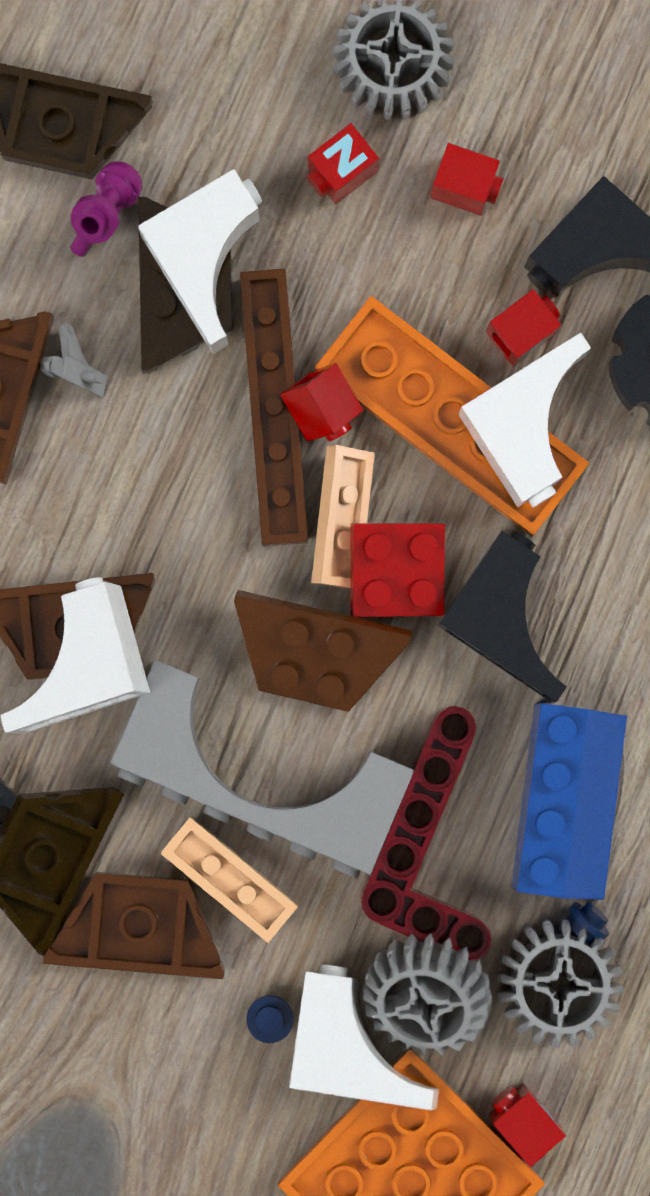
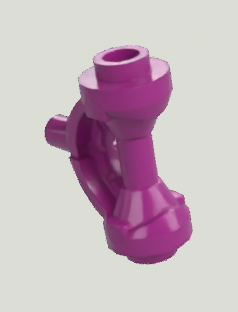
M120 161L106 164L95 179L97 194L81 197L73 207L70 218L71 225L77 235L70 245V249L74 254L84 257L93 244L107 241L120 224L118 217L120 210L133 206L141 195L143 189L142 179L138 171L131 165Z

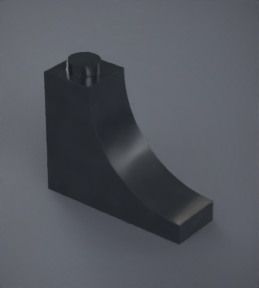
M603 176L529 255L524 266L529 271L527 276L539 290L544 293H548L550 290L558 297L575 282L597 272L611 269H636L650 272V217Z
M514 530L510 535L501 531L437 626L549 702H557L567 686L559 681L539 658L529 636L525 615L527 588L533 570L541 556L533 552L536 545L524 535Z

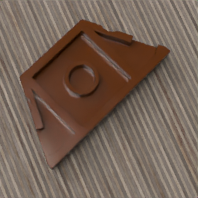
M46 311L39 312L37 316L13 321L10 319L0 320V483L5 485L8 481L41 366L40 362L43 359L54 320L53 314Z
M154 573L103 578L105 582L121 586L135 635L155 583ZM81 581L0 589V638L12 652L17 665L27 680L48 678L60 653L64 635V608L61 596L76 591L75 585Z
M237 590L234 599L258 690L349 712L411 641L412 630L241 590Z
M96 872L81 899L70 913L62 930L45 954L43 964L213 979H224L225 975L223 963L190 880Z

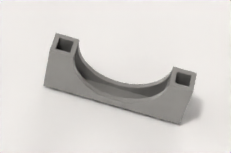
M154 660L147 676L150 693L138 697L110 764L120 768L117 776L140 786L144 785L146 779L163 786L161 795L185 805L188 798L206 805L203 813L223 822L229 823L231 816L249 823L246 829L247 832L265 840L272 841L274 834L292 842L289 849L307 858L315 860L317 852L334 859L332 868L349 876L358 878L360 871L371 875L413 775V769L369 751L364 763L351 780L330 796L319 801L301 806L277 807L249 800L230 789L215 775L200 750L194 728V703L201 679L163 662Z

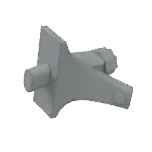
M64 322L59 327L62 358L58 355L43 357L40 362L41 372L44 376H60L81 388L104 397L107 375L95 370L88 364L80 349L73 327Z

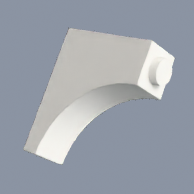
M235 169L138 225L143 241L212 354L228 346L227 336L216 312V286L221 266L226 255L240 236L260 221L257 205L262 203L261 197L251 180L247 178L241 181Z
M582 333L577 334L461 407L458 414L517 508L527 501L534 508L557 493L553 485L562 478V475L555 464L549 444L548 415L552 397L559 381L591 349Z
M101 577L91 578L75 585L76 591L61 596L64 608V635L58 659L47 680L31 698L15 709L0 715L5 733L26 734L150 693L120 585L105 582Z
M320 964L319 973L306 972L289 1088L420 1109H436L439 1089L417 1083L399 1073L384 1060L371 1042L360 1013L359 979L348 978V968Z

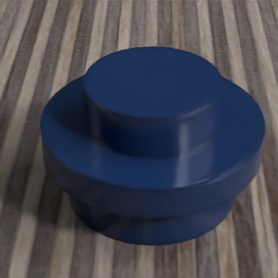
M574 902L569 907L571 913L565 919L570 921L571 930L577 936L585 928L587 930L585 942L589 945L595 938H602L603 940L607 938L609 932L605 925L608 919L595 905L587 902L583 906L578 902Z
M275 995L259 997L248 1009L247 1027L252 1036L261 1042H279L291 1031L293 1025L292 1009L281 997Z

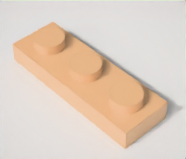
M339 445L326 446L311 580L313 584L345 589L351 588L350 523H367L375 455L373 452Z
M192 816L189 817L160 853L267 943L271 941L298 907L297 903Z

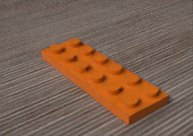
M373 296L369 297L315 366V370L337 363L357 400L365 410L531 537L535 535L590 464L548 431L552 456L562 475V478L553 485L557 493L534 508L529 501L517 508L458 415L462 406L485 393L491 387Z

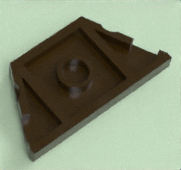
M0 63L1 156L4 161L93 179L151 110L153 105L152 96Z
M139 197V225L168 207L149 198ZM139 231L141 370L143 374H150L156 371L158 366L179 355L184 356L198 349L200 344L205 341L149 251ZM231 249L226 255L219 272L215 299L217 316L225 334L233 330Z
M107 787L19 794L0 831V908L39 955L45 956L124 796V793L119 789Z

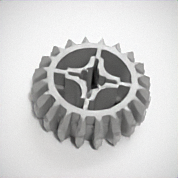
M377 0L376 9H373L364 1L360 5L361 17L349 13L346 17L348 28H339L337 31V40L340 44L333 46L332 57L338 60L333 66L334 75L336 77H343L340 82L342 93L354 91L351 96V103L354 107L362 104L365 100L368 102L366 113L369 116L376 112L377 107L384 108V119L388 121L393 116V109H400L401 116L406 120L410 117L411 105H414L421 113L425 112L428 106L426 98L437 102L441 98L442 93L439 87H447L450 84L451 75L447 71L453 69L455 64V58L449 54L453 51L454 41L452 38L444 37L448 29L446 22L433 24L436 18L434 7L423 14L420 13L421 1L414 0L410 7L403 6L404 0H395L394 5H387L386 0ZM389 29L384 38L374 41L368 40V44H362L373 33ZM404 30L419 38L427 50H422V45L409 42L404 35ZM393 42H397L396 53L398 54L399 62L395 63L394 74H391V62H389L388 53H392ZM359 65H366V70H372L380 74L384 81V86L369 79ZM419 70L426 71L416 82L398 87L399 81L404 76L410 74L418 75Z
M561 919L558 933H554L551 922L543 920L541 922L542 936L538 937L536 932L528 926L524 929L525 935L530 940L527 945L523 946L516 938L510 941L511 946L519 952L516 958L508 954H502L501 962L511 967L512 971H502L496 974L498 982L510 985L509 988L500 990L497 996L501 1002L514 1001L504 1010V1014L507 1019H514L522 1015L516 1025V1029L520 1034L527 1032L534 1025L532 1031L533 1042L540 1044L546 1033L549 1032V1041L552 1048H559L562 1034H566L571 1047H577L579 1045L577 1032L583 1031L586 1037L592 1041L596 1038V1034L590 1026L595 1021L605 1029L610 1026L609 1020L602 1015L605 1008L611 1012L617 1013L619 1011L620 1005L609 999V995L623 994L624 987L619 983L610 982V979L623 974V969L615 964L606 966L616 956V952L611 947L598 951L604 941L602 938H595L589 945L585 942L587 937V930L585 928L579 932L578 936L575 933L571 935L570 921ZM556 946L555 952H552L551 962L546 968L537 971L531 970L530 973L525 972L535 956L548 948ZM570 947L582 950L589 956L595 968L596 979H590L585 975H578L573 972ZM563 969L565 971L563 975L575 984L570 983V985L562 986L557 998L555 989L551 985L547 986L545 982L549 983L550 980H558L559 973ZM523 987L533 988L534 991L547 994L548 1007L550 1008L549 1019L538 1015L527 1006L523 995ZM594 994L589 1004L581 1012L564 1019V1016L568 1015L569 1005L573 999L579 996Z
M431 933L425 938L424 942H419L413 934L406 939L405 944L394 939L392 944L389 945L388 950L381 949L376 955L375 961L368 967L365 977L367 981L363 988V1000L366 1001V1016L374 1018L375 1031L387 1030L388 1043L395 1040L402 1041L405 1052L411 1046L419 1047L423 1057L430 1048H435L442 1057L449 1046L460 1051L462 1046L465 1045V1041L474 1042L479 1034V1029H483L487 1023L488 1010L491 1007L490 982L488 974L481 973L480 959L468 960L469 953L467 947L457 951L452 949L450 937L443 944L435 943ZM403 979L402 984L393 985L397 981Z

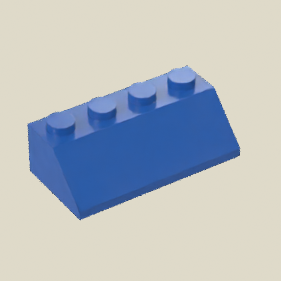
M535 703L511 887L517 892L559 898L604 900L627 722L626 715Z

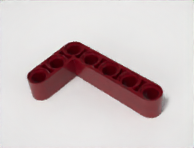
M451 706L437 712L431 722L412 768L414 770L371 875L368 874L360 898L364 913L375 923L408 937L413 934L420 942H424L430 933L434 942L443 944L450 937L452 949L456 951L463 948L456 943L458 930L464 925L477 926L481 933L480 940L475 946L467 948L469 953L468 960H473L484 956L491 944L490 931L482 919L475 914L412 888L476 732V723L472 714L462 707ZM454 713L463 718L466 730L460 739L451 741L442 734L441 724L446 716ZM432 757H441L448 765V774L440 783L428 782L423 774L424 764ZM416 800L425 801L431 811L428 821L420 826L409 824L405 818L407 806ZM397 844L409 846L413 853L411 863L402 869L393 868L387 862L388 851ZM383 887L394 893L395 901L389 910L379 912L372 909L368 901L369 896L374 890ZM423 906L434 908L438 914L436 924L427 930L418 929L412 923L414 912Z

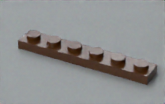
M286 268L240 272L262 546L308 543L299 427L280 396V393L295 383Z

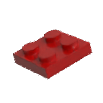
M350 523V616H444L445 524Z

